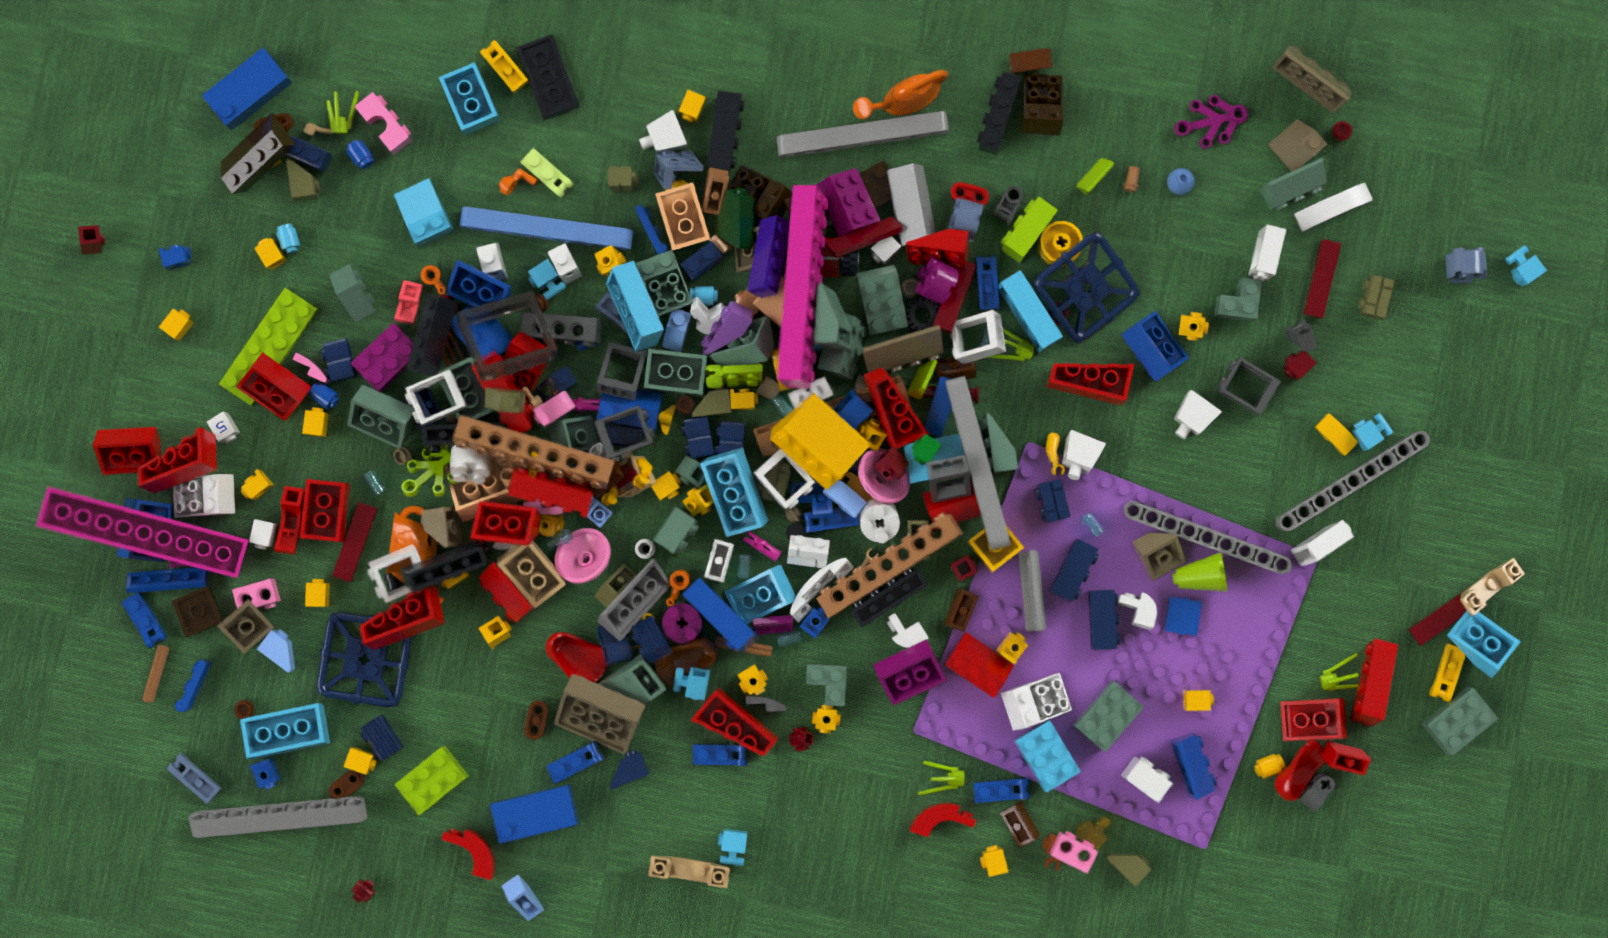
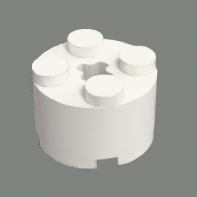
M454 445L451 449L450 473L453 476V480L456 482L484 483L485 479L490 475L491 455H481L473 449H461Z
M871 499L867 501V505L859 515L863 534L874 542L885 543L893 538L899 530L900 520L894 504H886L876 499Z

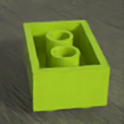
M1038 197L1036 201L1032 199L1024 210L1025 216L1020 215L1012 227L1014 231L1011 232L1009 230L1003 238L1001 250L1020 263L1058 209L1041 197Z
M443 746L394 785L416 813L421 815L467 779L469 775L448 748Z

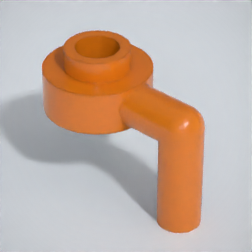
M517 169L512 176L509 175L502 178L499 183L500 192L506 196L510 195L520 178L533 186L536 185L538 179L522 169Z
M434 265L425 266L421 271L422 281L428 285L434 284L439 294H445L447 288L440 281V270ZM433 271L435 273V277L433 279H430L428 277V272Z
M678 569L670 576V584L673 590L671 596L666 601L668 606H673L678 599L680 590L685 589L689 585L690 575L687 571ZM678 576H682L684 581L680 582Z

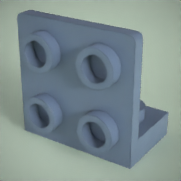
M665 150L663 153L656 152L654 175L663 189H672V182H675V171H703V165L694 153L690 151H682L681 153H674L669 150Z

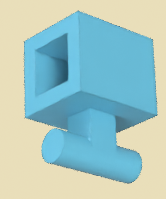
M1525 245L1505 259L1508 265H1511L1513 262L1517 263L1518 266L1511 270L1512 278L1522 287L1547 271L1536 255L1528 259L1524 257L1529 252Z
M548 259L528 271L530 274L528 279L534 288L538 286L542 290L548 287L549 290L543 293L546 300L567 288L563 281L555 285L554 281L558 280L560 276Z
M1381 413L1374 416V419L1377 421L1376 425L1372 420L1364 421L1362 419L1353 425L1355 429L1350 431L1363 451L1369 450L1384 440L1380 433L1382 430L1386 436L1393 433Z
M691 667L689 676L683 675L684 669L676 668L673 691L680 692L681 686L687 687L685 697L694 700H705L710 670Z
M724 829L723 833H719L718 845H722L721 851L729 852V856L721 855V864L744 865V858H738L737 853H745L748 831Z

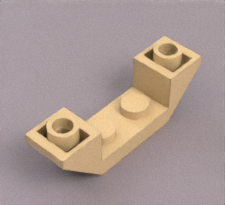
M1511 558L1486 573L1461 594L1460 601L1470 615L1474 616L1486 606L1485 602L1503 587L1516 582L1525 573L1516 560Z
M651 856L648 876L665 879L673 877L727 888L730 868L712 862L674 856Z

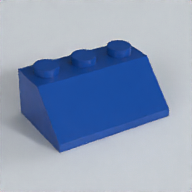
M457 260L445 292L497 319L506 310L512 295L510 285L460 260Z
M472 306L459 312L453 318L451 329L478 359L494 350L497 355L500 354L503 358L510 342L514 339L495 317Z
M1156 311L1121 334L1126 344L1131 347L1137 359L1141 361L1155 382L1189 358Z
M638 389L635 401L602 393L597 421L639 405L641 409L645 408L649 420H646L648 428L652 427L653 431L657 432L663 393ZM637 413L609 423L643 429Z
M126 498L124 507L171 519L173 504ZM118 547L117 557L157 562L165 561L162 558Z
M1190 733L1172 739L1171 743L1189 797L1198 800L1214 792L1216 781L1213 774L1209 773L1208 766H1210L1207 755H1203L1201 748L1204 745L1201 737L1195 733Z

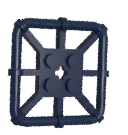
M1093 232V234L1086 236L1069 251H1064L1060 254L1061 257L1043 270L1034 279L1033 283L1037 292L1051 310L1050 314L1053 318L1056 317L1068 336L1075 343H1081L1105 324L1114 321L1113 318L1132 304L1137 299V296H1140L1136 282L1123 265L1124 261L1118 258L1100 232ZM1098 243L1112 261L1102 271H1099L1095 265ZM1090 244L1087 262L1077 269L1071 258ZM1065 263L1072 271V274L1062 282L1045 280ZM1117 269L1130 289L1111 287L1105 277ZM1085 283L1091 285L1088 292H1083ZM1043 286L1063 288L1068 298L1057 306ZM1110 293L1129 295L1109 312L1106 311L1100 302ZM1072 303L1078 310L1075 331L1062 314L1063 310ZM1096 306L1103 317L1082 333L1086 312Z
M333 612L330 614L327 622L323 649L320 650L321 661L317 678L318 694L328 698L352 701L358 705L364 703L382 707L398 706L403 693L406 670L409 669L408 658L412 636L403 641L400 662L387 661L385 659L389 645L374 650L364 645L362 639L354 638L341 621L365 623L375 615L364 616L345 612ZM335 624L348 640L345 653L330 651ZM364 654H367V658L370 659V662H366V664L363 665L362 661H360V657H363ZM329 657L344 659L342 673L325 684ZM384 666L399 668L394 695L382 679ZM345 677L358 679L355 694L328 690ZM364 680L377 682L388 699L362 695Z

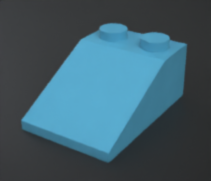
M429 178L394 194L406 226L418 247L454 231Z
M781 565L773 567L725 591L732 609L746 624L753 622V619L764 617L793 603L796 598Z
M1466 611L1447 635L1477 668L1491 678L1494 677L1520 643L1518 639L1480 612L1471 616Z

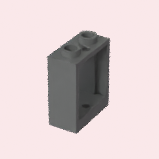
M609 342L597 382V392L635 401L647 361V351L640 350L635 352L634 348L624 346L621 343ZM612 355L639 361L633 384L605 378Z
M1241 357L1237 358L1236 361L1233 359L1227 368L1229 370L1227 376H1223L1217 384L1220 387L1217 393L1252 414L1259 416L1281 381ZM1239 366L1267 383L1254 406L1226 390Z
M638 405L594 422L608 459L611 460L654 444L653 439L656 437L652 427L648 428L646 420H649L645 408L641 409ZM637 413L647 440L615 452L605 425Z
M966 455L926 463L929 489L933 503L971 495L970 471Z

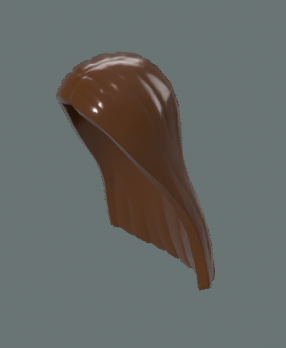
M699 636L688 643L672 647V652L653 662L658 676L673 689L676 668L684 669L683 675L689 676L691 667L707 669L716 661L718 648L712 639Z

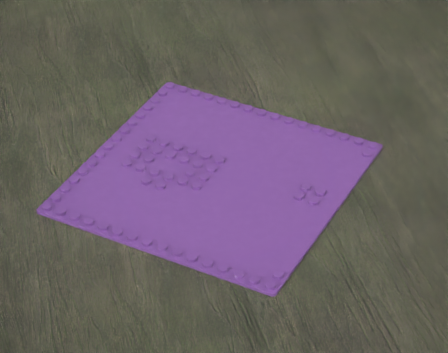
M1028 442L1018 463V469L1014 473L1001 510L1005 524L1024 547L1020 552L1036 550L1039 553L1046 629L1026 631L1018 553L993 573L989 571L980 559L976 570L977 573H975L968 592L978 595L979 598L965 632L996 653H998L996 649L1009 632L1014 635L1018 632L1025 637V643L1028 647L1018 658L1016 664H1014L1011 673L996 697L992 698L944 665V662L965 633L953 628L939 663L947 681L929 689L914 726V732L1038 782L1015 744L1014 739L1043 722L1024 729L1013 730L1001 692L1060 673L1072 710L1048 720L1051 721L1081 772L1054 789L1205 849L1211 838L1317 562L1301 567L1291 552V549L1294 548L1293 546L1094 467L1088 475L1081 473L1079 480H1073L1068 477L1070 469L1065 467L1064 474L1061 475V468L1057 467L1056 475H1052L1051 469L1053 465L1049 461L1045 448ZM1057 453L1059 464L1062 465L1063 455ZM1062 479L1071 517L1046 523V519L1042 520L1039 508L1043 507L1041 500L1037 501L1035 489H1038L1037 484ZM1134 500L1280 553L1291 561V569L1286 574H1279L1178 537L1186 559V563L1179 567L1216 553H1222L1228 591L1180 589L1173 582L1172 573H1176L1177 568L1152 581L1137 556L1132 542L1149 532L1170 533L1128 518L1124 514L1123 506L1127 501ZM1131 505L1128 508V514L1134 515L1138 511L1136 505ZM1149 512L1146 516L1147 521H1154L1156 513ZM1171 518L1165 522L1166 528H1172L1175 525L1174 519ZM1186 526L1183 530L1184 534L1190 535L1193 532V526ZM1205 532L1202 536L1204 542H1208L1212 538L1210 532ZM1078 538L1098 548L1097 554H1099V557L1094 565H1090L1088 569L1090 575L1086 582L1082 581L1079 587L1082 591L1078 599H1073L1072 602H1069L1049 592L1074 540ZM1222 540L1221 548H1228L1230 540ZM1242 546L1240 548V555H1246L1248 553V546ZM1263 552L1259 554L1258 561L1264 562L1267 559V554ZM1284 559L1279 560L1276 565L1277 568H1284L1286 561ZM1114 590V594H1117L1118 597L1124 595V593H1130L1136 596L1135 599H1138L1142 592L1149 595L1157 608L1153 629L1148 630L1132 625L1135 610L1115 605V613L1119 615V625H1116V633L1120 634V645H1117V649L1091 650L1088 591ZM1169 597L1181 599L1187 597L1188 600L1202 602L1197 636L1179 635L1175 632L1164 631ZM1013 644L1012 650L1015 651L1018 645ZM1113 680L1143 705L1144 708L1111 747L1104 752L1074 727L1073 724L1108 682ZM1183 690H1210V694L1214 696V705L1211 706V711L1184 710ZM1190 733H1195L1201 737L1204 745L1201 748L1203 755H1207L1210 766H1208L1209 773L1213 774L1216 785H1214L1215 791L1198 800L1189 797L1171 743L1172 739ZM1134 756L1146 758L1154 764L1152 767L1154 770L1158 768L1170 776L1168 780L1173 784L1159 803L1121 776Z

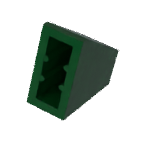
M739 187L727 189L713 231L737 249H752L754 198L747 194L745 189Z

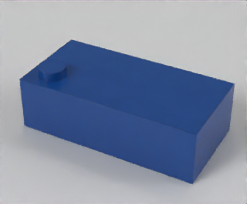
M262 48L205 92L202 97L225 126L233 130L292 84V81L272 56Z
M698 578L682 594L727 639L725 643L731 650L737 649L744 653L759 637L701 578Z
M570 784L490 804L499 843L579 823Z

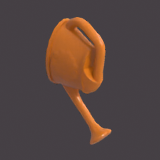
M937 70L930 74H918L907 78L891 88L883 102L871 103L866 97H860L853 104L854 114L860 119H866L873 110L885 109L891 115L897 116L915 113L928 106L937 97L940 91V84L949 77V73L945 70Z
M415 505L404 508L400 514L395 512L389 554L413 544L421 561L436 556L438 541L431 536L429 545L427 541L428 533L424 530V526L407 518L412 513L422 516V510L426 509ZM407 557L388 565L386 574L391 572L405 584L401 568L412 565L410 558ZM443 597L440 598V603L442 604L444 601Z

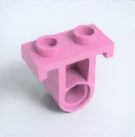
M565 390L541 406L533 409L535 412L533 416L539 425L548 426L576 406Z

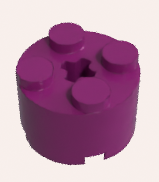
M932 257L926 267H921L918 271L917 277L919 281L915 292L942 304L952 294L949 292L951 286H956L958 271L954 267Z
M680 603L673 605L665 612L662 626L669 639L678 643H686L692 641L700 634L703 627V619L700 612L694 606ZM682 617L688 622V625L684 626L683 629L678 624Z

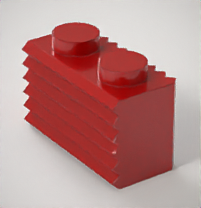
M1327 741L1321 754L1322 759L1331 768L1334 767V769H1341L1345 772L1358 773L1362 776L1365 775L1371 762V758L1362 749Z

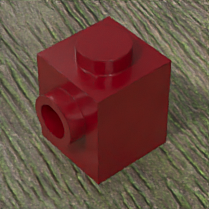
M99 225L78 227L82 255L102 253L105 238L104 234H100Z
M1300 350L1296 354L1291 353L1284 360L1286 362L1283 366L1285 369L1284 373L1291 380L1297 381L1317 362L1306 351Z
M891 447L881 455L873 467L891 482L895 478L899 480L907 472L905 468L909 462L894 447Z
M968 555L949 564L958 582L977 573L975 568L978 566L974 558H969Z

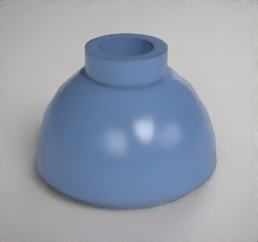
M1185 168L1173 170L1167 179L1169 189L1177 195L1189 193L1195 182L1193 174Z

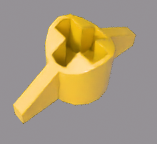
M671 405L661 412L658 417L663 434L667 436L676 409L675 405Z

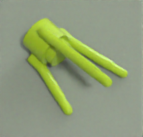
M337 91L334 92L335 117H333L330 100L326 101L330 129H332L333 134H347L348 129H352V119L359 91L355 92L348 121H346L345 117H339Z
M1003 328L1004 334L1019 342L1017 344L1004 339L1005 344L1015 347V353L1019 355L996 354L986 357L1024 362L1025 359H1031L1035 345L1029 344L1030 341L1024 340Z
M1357 653L1322 671L1323 675H1320L1319 679L1324 691L1328 690L1330 692L1333 690L1358 688L1359 684L1338 685L1341 681L1358 677V673L1337 678L1336 673L1332 674L1333 671L1358 656Z
M923 761L924 765L951 771L947 773V777L931 778V781H947V784L951 785L919 791L918 795L958 789V786H964V771H958V767H949Z

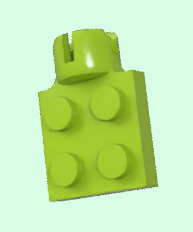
M716 364L707 365L705 369L706 376H709L706 378L707 388H720L725 385L734 388L744 384L753 387L762 383V364L723 367Z

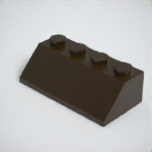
M273 113L261 122L221 161V179L232 194L246 192L296 145Z

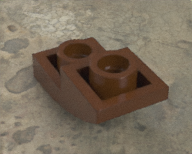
M1050 48L1009 54L1012 74L1053 67Z

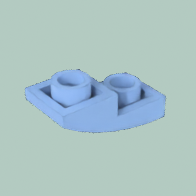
M838 480L827 490H823L824 495L839 504L840 509L853 518H856L867 505L865 500L841 480Z
M592 496L587 517L601 528L612 515V512Z

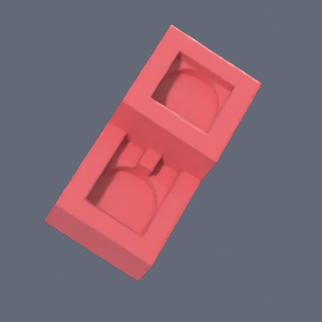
M403 280L399 294V304L394 318L396 322L410 325L415 324L423 284Z

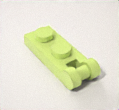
M534 148L521 161L523 166L560 198L564 195L563 192L574 184ZM560 179L562 183L559 187L555 186L554 184Z

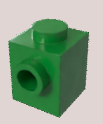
M924 434L922 439L919 440L917 438L911 447L914 450L912 455L915 456L913 460L922 466L924 463L931 462L942 444Z

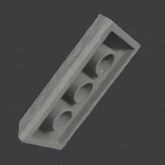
M912 163L887 170L895 219L903 226V232L898 233L901 247L906 246L908 241L936 233L924 167Z
M652 559L597 620L619 641L624 638L632 629V625H635L671 586L669 579L655 559Z

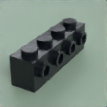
M1004 71L1001 77L997 76L994 84L997 90L995 95L991 94L988 103L991 109L989 113H985L982 124H985L984 132H979L976 141L980 143L978 150L997 155L1021 80L1020 76Z
M718 90L706 166L707 170L709 168L726 170L730 174L731 168L735 169L736 157H733L734 149L738 150L739 138H736L737 130H741L742 119H739L740 111H744L745 100H742V94Z
M427 294L408 360V370L429 376L438 374L457 307V301Z
M489 423L504 428L502 423ZM457 424L423 426V446L426 451L440 453L441 450H449L451 452L452 447L455 445L453 444V436ZM474 434L471 438L477 440L480 436ZM497 440L490 441V444L498 445L499 442Z
M472 542L401 568L406 587L412 592H418L430 585L440 584L449 578L459 577L465 572L478 570L481 566L487 565L482 546Z
M911 567L904 571L901 579L898 581L895 578L885 584L887 588L882 591L876 589L869 594L870 598L865 602L861 599L852 605L854 609L851 612L861 627L865 626L926 587L928 584L918 568L913 570Z

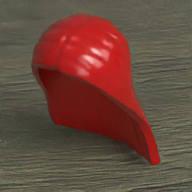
M566 632L553 633L546 642L545 648L548 657L569 678H571L572 674L596 683L604 674L607 664L601 646Z
M1309 740L1305 743L1289 766L1276 777L1275 789L1283 799L1287 801L1298 799L1311 782L1315 773L1326 763L1321 757L1324 749L1317 740Z

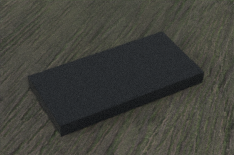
M552 34L516 47L544 120L580 107Z

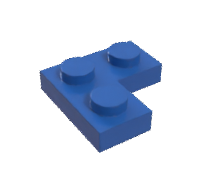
M817 481L812 485L813 489L806 496L802 494L797 498L799 500L798 503L812 502L813 519L833 517L831 499L824 495L823 490L825 488ZM806 482L790 483L791 496Z

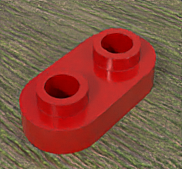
M958 182L951 188L950 195L954 201L956 198H962L983 204L984 207L989 200L988 191L979 186ZM962 190L964 195L958 196L956 192ZM975 196H982V200L977 201L975 199Z

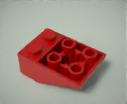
M946 229L906 242L908 262L914 265L928 264L930 259L934 257L954 267L956 270L965 269L969 253L968 231Z
M520 331L507 348L503 357L504 366L507 371H511L518 388L523 389V387H527L530 393H532L547 368L554 351Z

